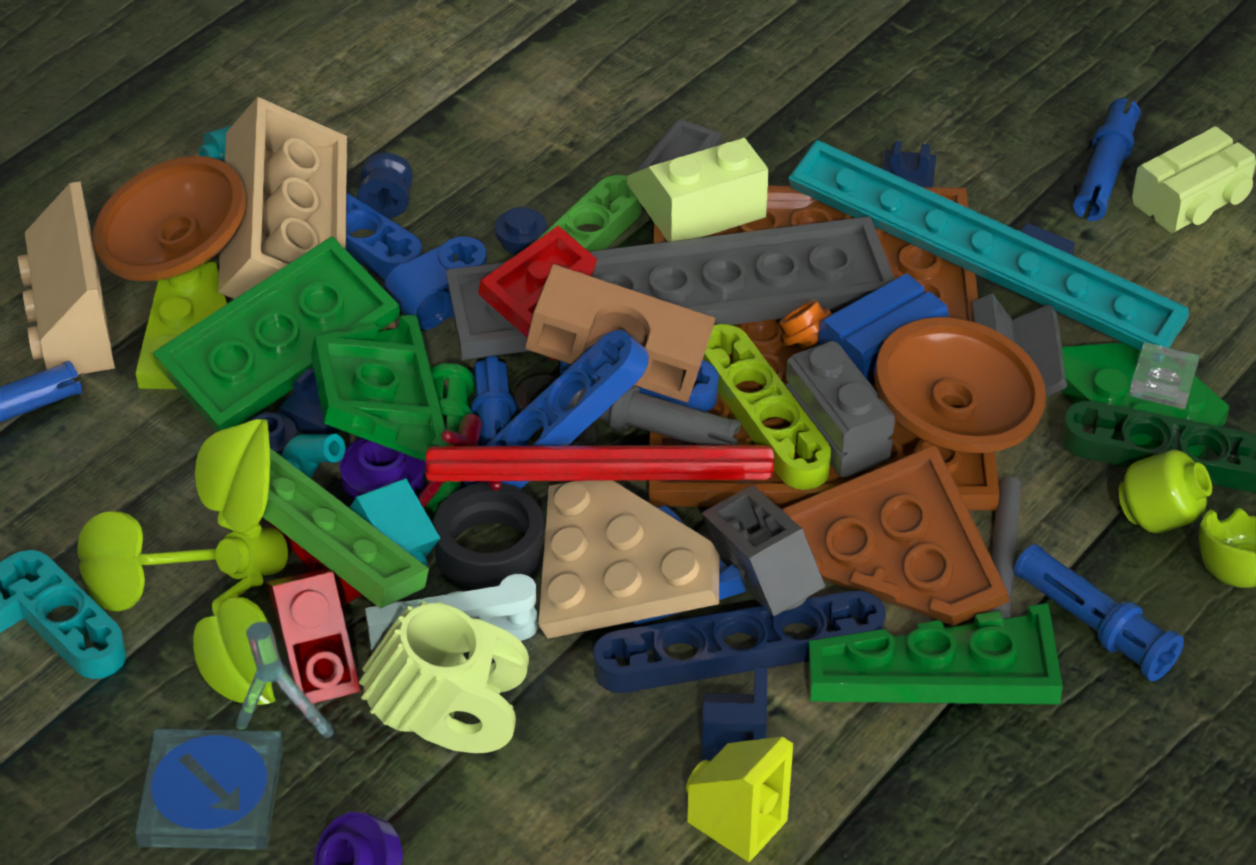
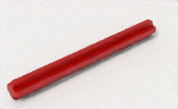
M768 445L431 446L427 448L425 453V474L429 481L767 480L771 478L774 471V454L772 447Z

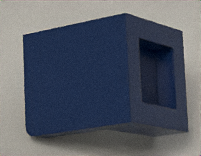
M755 666L753 694L707 693L704 695L701 760L711 761L728 743L766 739L767 666Z

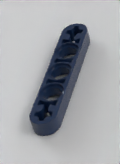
M848 591L807 598L802 605L791 610L782 611L775 616L769 613L763 606L618 630L605 634L597 641L594 647V677L598 684L606 690L615 693H627L754 671L755 666L771 668L808 661L809 641L884 629L886 618L885 606L879 598L871 593ZM851 617H858L859 621L866 625H857L856 621ZM827 620L830 621V630L834 631L827 632ZM793 623H803L813 628L815 634L806 639H794L786 635L783 629ZM735 633H744L753 637L756 644L748 649L737 650L728 646L724 639ZM676 643H685L695 648L697 653L692 658L677 660L669 657L665 653V649ZM645 651H654V662H648V652L645 653ZM624 657L626 664L630 665L618 666L617 661L613 658Z

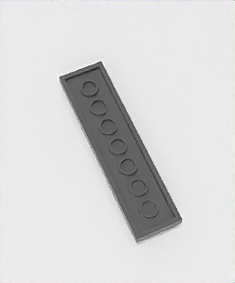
M871 217L590 252L597 258L593 274L594 278L716 318L714 325H734L780 319L812 300H818L822 309L829 308L831 312L840 311L895 280ZM504 263L446 270L447 288L462 360L530 351L525 349L527 337L478 295L480 280Z

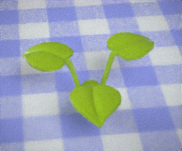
M255 419L214 433L206 439L197 455L195 478L198 495L204 506L208 509L219 511L217 518L219 525L234 531L227 534L219 542L216 549L141 554L143 533L139 522L127 513L108 511L94 516L85 524L79 535L77 553L80 559V573L88 593L100 607L109 611H124L132 608L139 601L145 586L142 565L216 560L222 572L232 578L242 579L213 600L212 611L214 616L203 618L197 623L193 635L194 655L202 677L216 692L235 702L264 705L276 701L271 683L272 641L270 630L264 613L258 605L249 599L238 596L251 587L261 586L263 584L262 576L281 572L287 563L288 547L280 531L271 527L261 528L259 524L264 515L268 500L270 445L268 420Z

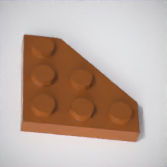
M936 445L781 509L803 529L824 581L853 591L871 593L882 601L951 625L959 624L975 617L976 614L985 613L1010 602L1008 591Z

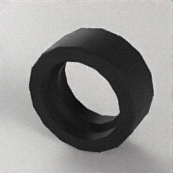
M476 483L454 491L439 505L432 520L433 526L440 536L439 541L435 545L436 565L447 581L464 591L500 586L503 579L513 574H524L532 578L539 572L544 557L545 529L542 509L531 495L512 485L501 483V488L498 491H493L487 483ZM486 523L508 525L524 535L515 546L494 553L470 551L455 543V538L464 530Z

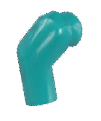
M302 434L288 442L281 457L311 479L321 463L339 462L345 454L346 446L344 440L338 434Z

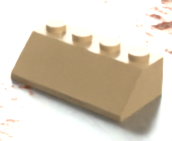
M257 97L226 132L225 163L236 171L245 187L247 196L243 219L231 240L220 251L218 293L233 299L239 297L331 236L344 249L346 247L347 136Z

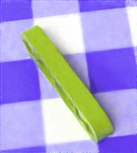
M730 324L714 325L702 360L712 364L717 370L719 376L718 393L737 420L741 421L742 427L755 445H768L772 447L774 471L786 485L795 489L809 490L824 484L829 477L831 448L826 439L748 335L739 327ZM733 353V364L730 365V358L727 354ZM755 381L764 388L758 392L747 393L740 391L735 386L740 382ZM780 417L788 420L791 425L785 429L776 430L766 427L762 422L768 418ZM797 445V454L800 458L794 460L795 446Z

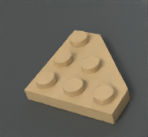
M613 480L570 481L549 486L539 626L547 639L717 605L719 604L720 556L710 540Z

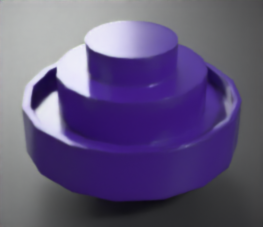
M364 438L353 442L345 450V454L339 464L343 490L352 501L357 496L403 479H407L415 495H417L423 488L426 478L425 461Z
M348 812L335 818L322 832L315 848L313 865H402L403 853L400 838L391 823L380 816Z

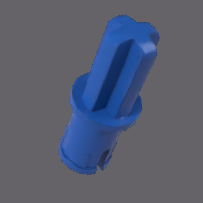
M488 356L486 360L478 361L474 366L476 398L471 404L472 413L477 415L483 423L479 446H485L512 421L511 417L516 411L515 400L509 395L506 364L498 361L496 356Z

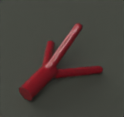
M467 414L462 417L457 433L445 430L442 432L441 438L453 446H477L483 427L482 420L477 415ZM429 481L418 497L423 509L445 481ZM486 481L493 491H498L501 488L500 481Z

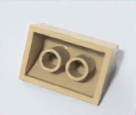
M81 181L73 182L66 186L25 231L27 254L19 255L18 263L23 287L32 286V290L22 291L28 323L37 322V326L27 328L33 360L44 358L46 370L69 360L77 374L81 375L115 369L98 263Z

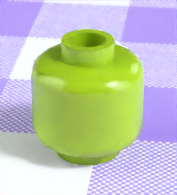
M1176 449L1136 461L1128 467L1124 481L1119 486L1120 504L1128 520L1135 525H1140L1144 530L1155 534L1182 527L1200 519L1207 506V497L1212 493L1211 479L1204 465L1199 462L1195 463L1186 453Z

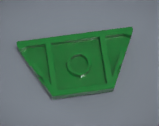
M417 315L401 316L398 328L378 332L379 328L374 323L356 326L354 329L346 332L333 331L315 335L311 359L324 424L425 461L427 448L431 446H450L449 443L441 438L442 432L446 429Z
M1124 342L1062 347L1067 386L1061 392L1073 403L1094 401L1223 427L1226 422L1230 406L1169 351L1160 360ZM1114 431L1112 439L1118 440L1120 432ZM1138 433L1130 437L1137 446L1145 449H1154L1160 446L1155 438L1147 434ZM1194 445L1190 446L1188 450L1194 457L1203 460L1208 447Z

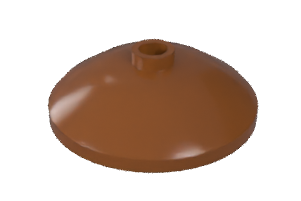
M181 157L152 166L122 185L103 206L93 229L95 252L102 264L111 273L128 280L160 281L186 274L212 259L231 240L245 213L247 202L245 187L236 171L230 165L212 157Z
M948 317L925 318L898 328L883 343L874 368L877 392L893 412L895 419L922 440L952 451L988 453L1010 448L1022 442L1035 430L1045 408V384L1039 369L1029 355L1005 335L987 326L968 320Z

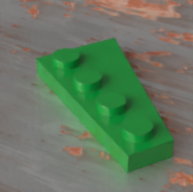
M1048 603L1028 606L1026 616L1003 619L1000 611L976 614L974 624L944 628L941 620L917 624V629L910 634L893 637L887 630L882 629L809 641L810 702L1026 705L1060 704L1063 685Z

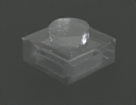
M1144 342L1132 379L1129 396L1186 409L1200 355Z

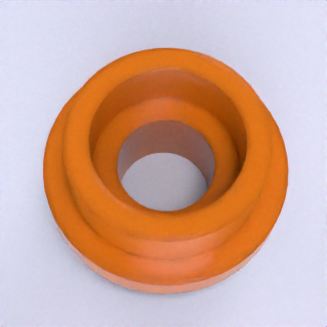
M812 300L788 313L779 322L785 332L782 335L784 343L787 346L798 343L801 349L817 343L819 323L833 315L830 309H822L818 300Z

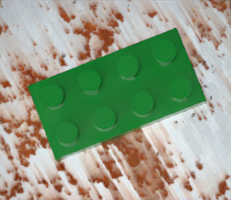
M331 236L152 353L156 366L208 424L218 432L242 424L293 390L294 382L308 368L313 369L311 350L315 335L333 331L346 332L354 329L356 326L374 323L379 328V332L400 318L399 304Z

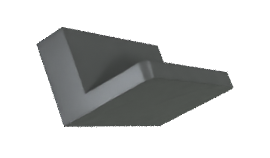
M993 293L973 301L976 323L1005 335L1020 346L1033 360L1042 375L1046 396L1066 388L1067 381L1057 312L1051 305H1046L1012 320Z

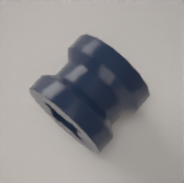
M382 152L373 154L366 159L362 166L361 183L358 187L357 199L387 218L399 216L406 210L409 203V188L411 187L413 170L410 164L404 158L393 153Z

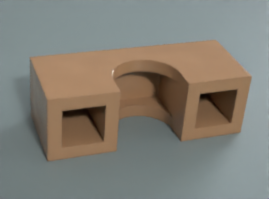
M553 264L533 314L525 349L573 365L590 346L607 333L623 330L645 347L649 355L648 366L643 376L634 385L688 403L716 318Z

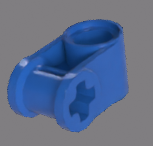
M456 237L450 239L442 246L396 266L388 274L384 290L399 304V309L404 316L417 315L420 330L435 328L444 320L453 316L447 288L446 270L485 265L487 262L486 248L482 242L475 238ZM454 254H457V261L454 262Z

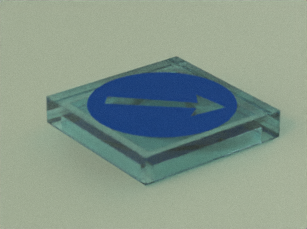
M155 729L135 831L138 847L267 850L283 749L281 731Z

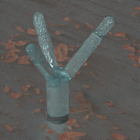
M256 622L249 626L246 635L257 670L236 720V727L240 730L247 728L266 682L276 681L324 737H331L334 733L332 726L291 679L290 670L281 663L270 624Z

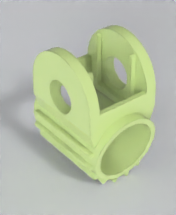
M422 601L416 608L408 606L403 615L397 618L362 668L365 674L359 681V684L364 686V694L361 698L367 700L371 708V714H375L384 725H388L396 730L415 732L427 741L454 751L468 753L492 752L504 747L513 736L516 723L513 706L500 696V693L509 691L523 682L527 674L529 655L522 642L508 631L483 620L470 618L466 613L453 606L442 604L441 602L427 604L425 601ZM466 652H469L468 659H466L463 655ZM455 711L468 712L478 717L481 722L466 724L454 719Z

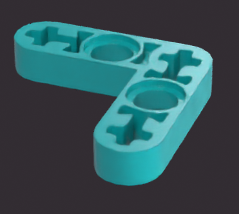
M26 550L15 553L0 562V633L24 619L78 674L86 678H106L115 674L123 666L126 660V647L118 624L49 556L40 551ZM60 606H73L78 609L72 618L65 621L56 622L47 619L48 614ZM88 632L89 640L97 648L106 649L101 651H98L94 647L86 649L83 636Z

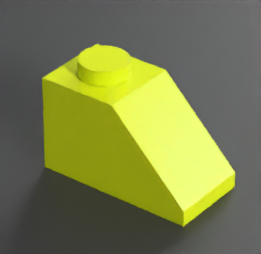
M784 737L728 743L711 761H701L692 771L686 784V792L688 793L687 822L742 859L750 862L788 821L793 743Z

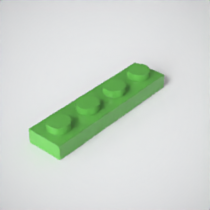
M270 448L269 492L263 515L266 520L380 609L425 588L429 571L428 567Z

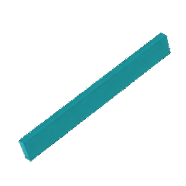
M817 139L788 178L790 187L802 194L854 218L871 217L874 227L1039 304L1044 306L1051 305L1055 311L1162 360L1189 318V308Z

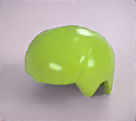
M1237 508L1229 518L1219 521L1215 511L1212 509L1207 511L1199 527V551L1205 569L1224 585L1241 588L1256 587V517L1248 516L1242 508Z

